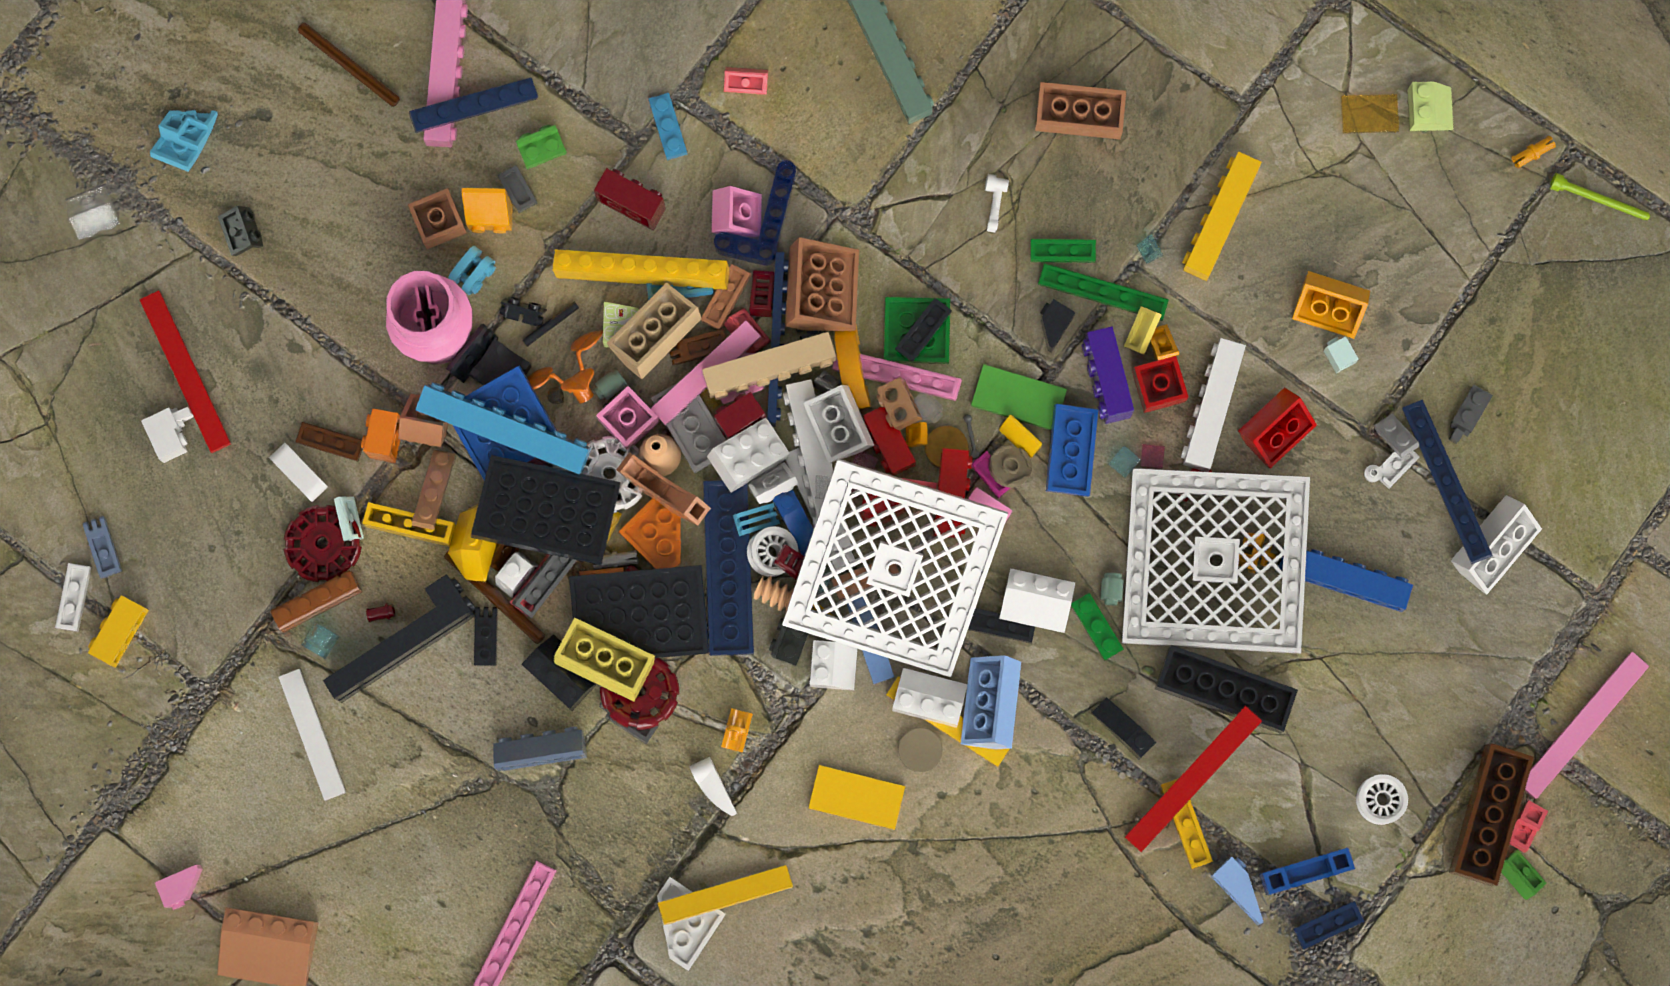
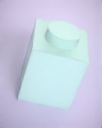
M1336 337L1327 342L1328 346L1324 349V353L1336 373L1358 361V357L1346 337L1342 339Z

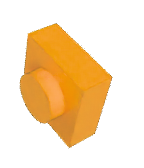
M918 422L906 427V444L908 447L927 445V423Z

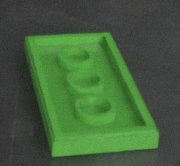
M983 364L971 407L1004 417L1013 415L1018 421L1052 431L1054 405L1063 404L1067 389Z

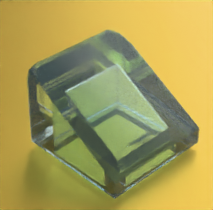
M1123 446L1109 465L1126 478L1140 462V458Z

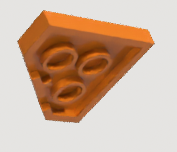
M652 498L619 533L655 569L678 567L681 564V517L673 514L660 502Z

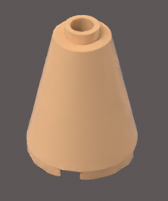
M653 434L644 439L640 444L638 458L662 476H667L677 469L681 461V450L672 437L666 434Z

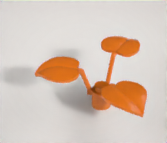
M603 330L586 333L577 338L571 345V350L576 351L580 368L578 373L563 381L556 374L552 373V367L541 368L527 377L532 388L537 389L544 385L549 378H554L561 384V389L573 393L579 403L590 400L594 395L589 387L590 381L594 376V370L592 368L584 369L581 352L595 345L602 336Z

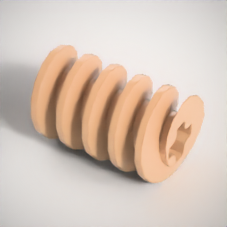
M763 575L755 590L754 599L758 600L762 596L763 604L770 600V607L773 608L778 603V611H782L785 607L787 610L794 588L788 592V584L780 588V580L771 584L772 577L769 576L766 580H763Z

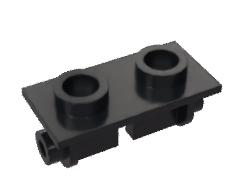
M511 296L505 298L500 303L505 305V307L501 306L500 314L503 315V318L519 321L520 314H523L522 323L536 327L537 325H542L544 317H540V315L547 311V309L541 308L542 305L538 303H522L521 299Z

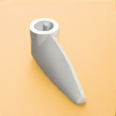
M707 757L689 766L697 784L711 802L731 816L736 815L737 812L711 758Z

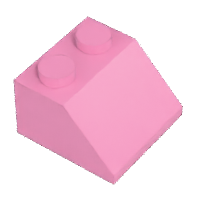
M733 186L713 190L712 233L733 237H760L762 194Z

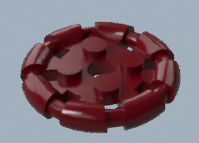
M319 505L308 507L299 512V516L288 524L283 539L285 541L283 551L288 565L291 569L294 568L300 577L317 583L321 580L329 581L337 576L341 577L342 573L346 572L351 566L354 567L362 550L360 539H354L351 541V546H345L346 542L343 541L341 529L335 526L339 522L336 506L326 505V507H319ZM319 515H326V522H319ZM349 520V523H352L354 534H358V538H362L357 522L355 520L350 522ZM306 521L309 525L303 531L300 526ZM322 537L327 538L328 545L326 548H317V540ZM301 540V547L294 548V541ZM342 556L346 560L339 566L335 561ZM303 557L309 561L305 566L301 563ZM319 565L326 566V572H319Z
M654 658V664L642 686L646 694L642 697L637 696L635 701L627 699L605 687H600V699L604 709L607 708L609 711V716L618 724L627 728L628 726L636 727L637 730L654 728L662 720L666 721L676 709L678 704L676 701L677 695L680 694L677 676L669 669L670 665L662 658ZM662 673L665 679L660 682L657 676ZM662 693L668 694V699H660ZM618 701L623 706L619 709H617V707L614 704ZM656 708L658 713L653 716L650 711ZM631 711L640 713L639 719L631 718Z

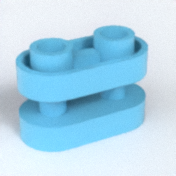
M472 246L466 252L448 277V279L453 280L456 284L460 281L463 282L462 290L468 295L476 294L483 285L481 282L486 276L490 277L496 269L494 266L495 261L489 256H486L483 260L480 258L482 251L476 246ZM475 264L477 267L471 273V275L468 276L467 273Z

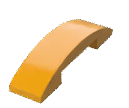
M856 324L855 331H835V345L842 385L850 387L860 410L871 407L868 386L865 385L858 346L860 341Z

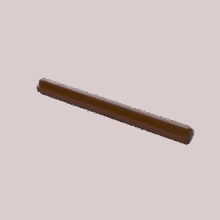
M303 22L297 30L303 37L390 106L395 107L399 103V96L307 23Z
M447 551L444 555V559H446L460 574H462L453 562V560L451 559V557L449 556ZM468 580L535 644L542 642L545 634L513 606L487 580L486 582Z

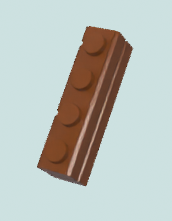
M348 570L342 573L341 577L337 576L301 594V597L298 596L270 610L279 630L285 633L361 594L362 589L355 575Z

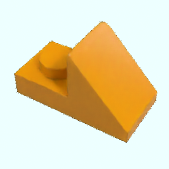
M1168 325L1156 327L1150 340L1155 361L1178 356L1179 351Z

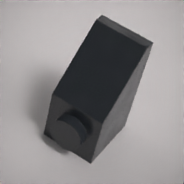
M1055 299L1052 300L1051 304L1046 303L1040 312L1043 315L1041 325L1047 350L1050 353L1054 350L1076 313Z

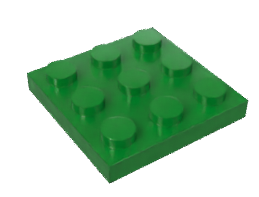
M885 297L884 360L896 363H912L898 353L895 348L934 298ZM936 298L950 308V298ZM950 315L913 363L949 364Z

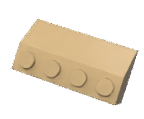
M665 283L607 342V345L628 369L643 379L702 318L697 306L668 283Z

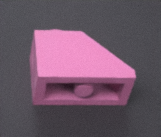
M196 864L155 882L165 908L172 907V910L185 906V901L191 898L203 870L201 865Z

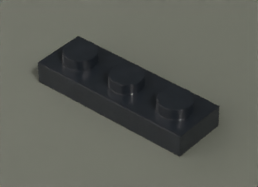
M934 298L895 350L913 363L952 313V310Z
M975 608L968 627L969 631L1032 644L1035 626L999 619L1000 613Z

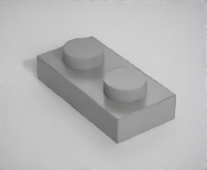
M1390 414L1374 425L1379 435L1401 458L1419 447V442L1393 414Z

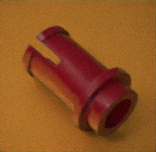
M385 603V606L366 609L369 623L382 619L391 620L396 615L394 605H389V603Z

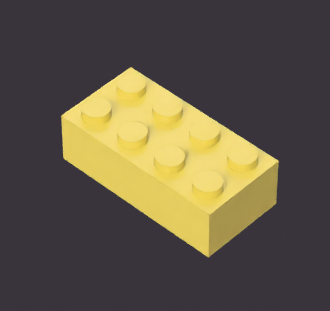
M574 618L554 655V664L627 699L635 701L654 664L655 656Z

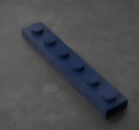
M532 77L411 110L409 111V116L415 133L534 101L538 99V94Z

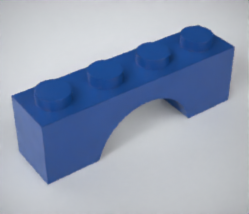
M1344 848L1259 874L1267 896L1354 870L1355 866L1349 848Z

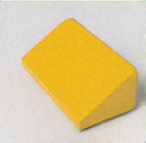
M1009 415L999 429L1017 448L1025 450L1030 459L1042 447V442L1013 415Z

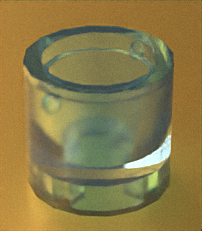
M314 622L301 645L326 659L339 636Z

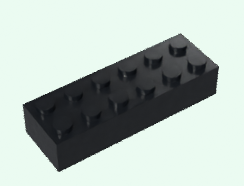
M1173 645L1168 648L1155 686V690L1234 718L1247 706L1262 720L1258 726L1279 734L1285 731L1298 689Z

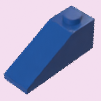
M792 489L789 492L775 496L772 501L788 531L795 538L800 553L805 556L814 529Z

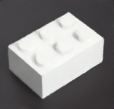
M764 418L714 447L707 457L729 491L733 492L784 462L790 453L767 418Z

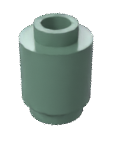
M617 370L613 373L610 371L594 383L596 388L593 390L600 400L605 398L608 401L623 390V386L627 383Z
M1104 573V578L1101 581L1100 600H1103L1105 605L1116 606L1118 602H1122L1124 584L1122 574Z

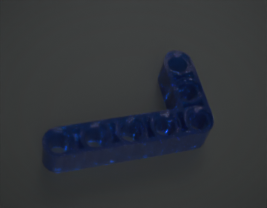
M784 160L777 166L759 239L720 232L714 238V247L719 255L763 266L771 265L775 261L796 180V167L793 162ZM783 169H790L792 174L790 176H783L781 171ZM784 189L787 191V194L779 197L776 195V191ZM774 209H779L782 212L779 217H773L770 213ZM773 229L777 234L772 238L765 235L767 230ZM721 240H727L730 244L726 248H721L718 246V243ZM742 245H748L751 249L747 253H742L739 251V248ZM763 250H769L772 254L768 258H763L760 256V253Z

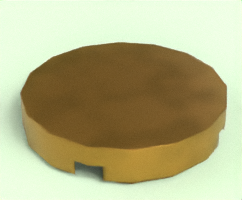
M940 426L927 436L925 454L930 463L940 468L942 448L968 450V441L958 428Z

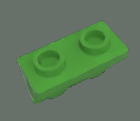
M556 125L543 126L538 132L523 134L516 140L527 169L567 154Z

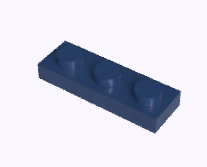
M1352 901L1294 928L1293 931L1302 950L1364 922V919L1355 901Z

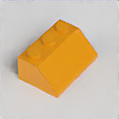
M1308 271L1292 319L1354 339L1369 303L1370 290Z

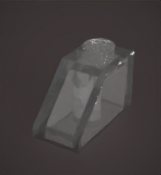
M920 393L914 399L923 418L915 423L925 422L928 426L931 422L935 424L943 416L941 413L943 406L932 395ZM905 409L898 414L899 420H903L906 417L907 412Z

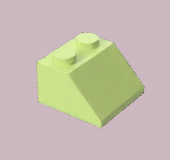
M1412 82L1408 88L1410 131L1453 130L1451 87L1437 82Z

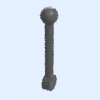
M967 414L963 419L967 423L972 446L971 456L973 459H978L980 452L976 449L971 426L972 417Z

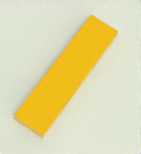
M1178 779L1161 784L1160 786L1162 788L1163 794H1165L1166 791ZM1189 800L1175 815L1173 821L1190 867L1194 869L1211 863L1213 860L1191 800Z

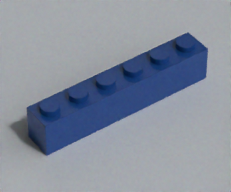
M1311 549V551L1306 550V582L1399 612L1406 610L1413 584L1408 583V579L1396 576L1394 579L1388 577L1387 573L1381 570H1374L1372 572L1366 570V566L1353 563L1351 565L1344 563L1345 559L1337 556L1329 558L1323 556L1324 553L1315 549ZM1284 556L1279 560L1277 565L1282 572Z

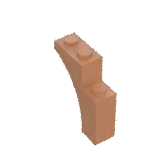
M628 453L616 469L644 494L660 502L673 514L697 526L711 509L696 495L674 484L632 453Z

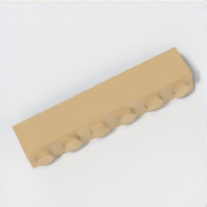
M829 332L711 366L702 369L710 398L722 399L733 391L742 393L749 390V387L753 385L758 387L768 385L770 380L778 378L781 381L790 378L791 374L797 372L799 374L811 372L812 368L820 366V368L829 367L836 361V354Z

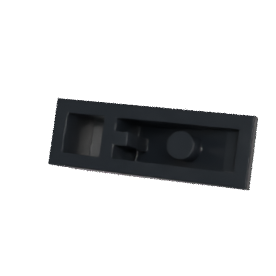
M1107 697L1091 713L1138 760L1157 743L1141 726Z

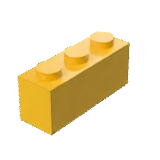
M122 595L119 599L116 598L111 605L112 611L108 618L103 619L99 627L101 629L97 637L92 638L88 646V654L115 668L149 611Z

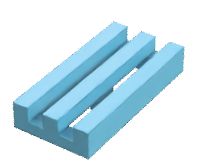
M774 503L734 514L733 518L739 536L780 524L779 519H776L777 513L773 510V507H775ZM764 510L768 511V514L740 522V517ZM767 518L771 520L769 523L743 530L742 528L744 525Z

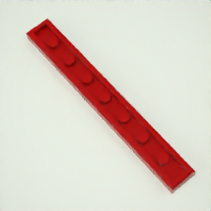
M158 290L139 299L210 452L214 453L231 445V441L161 292Z
M1245 706L1132 828L1125 838L1142 852L1256 729L1262 720Z

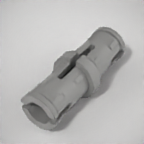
M637 550L621 553L613 551L612 554L604 555L602 565L595 564L593 566L596 570L638 564Z

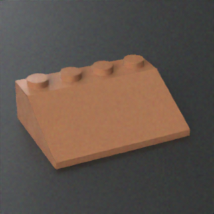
M801 237L789 247L785 327L807 331L856 330L858 249Z
M225 908L217 975L281 986H307L319 922Z

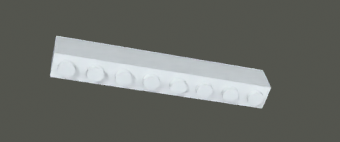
M806 380L786 385V392H783L782 395L784 404L789 405L790 413H787L790 426L794 425L793 442L794 446H799L801 454H798L797 458L799 466L804 467L806 475H802L804 487H809L811 496H807L809 508H814L816 517H812V521L815 527L833 473L832 463H829L803 404L815 398L812 380ZM840 522L837 534L845 531L842 522ZM848 535L838 539L842 549L851 545ZM833 543L830 555L838 551L835 543Z

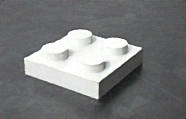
M785 462L747 483L749 490L759 504L770 502L776 495L782 492H789L795 485L799 484Z

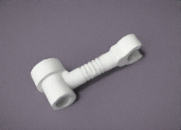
M987 174L985 191L993 192L987 231L996 232L1002 192H1007L1009 180L997 178V175Z

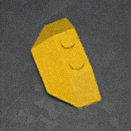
M478 504L459 514L448 554L466 580L486 582L497 543L471 538V531Z

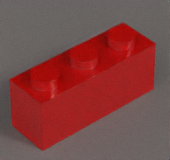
M879 407L863 415V420L873 439L874 446L872 448L876 454L880 453L883 458L881 465L885 473L890 472L892 476H896L915 466L916 461L900 430L889 425L886 419L888 414L886 408Z

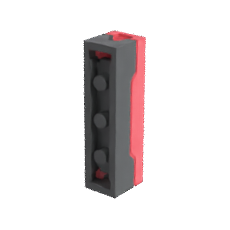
M547 554L510 603L523 614L532 618L577 560Z

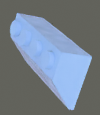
M1005 655L970 659L961 736L962 745L989 749L1012 748L1021 661Z

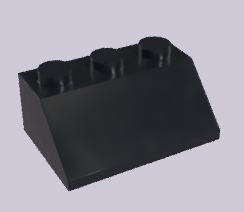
M553 634L539 645L521 665L573 711L597 684L554 664V655L562 641Z

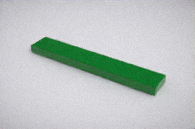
M1046 263L1043 265L1038 285L1136 314H1138L1142 306L1161 314L1159 321H1163L1169 301L1166 298Z

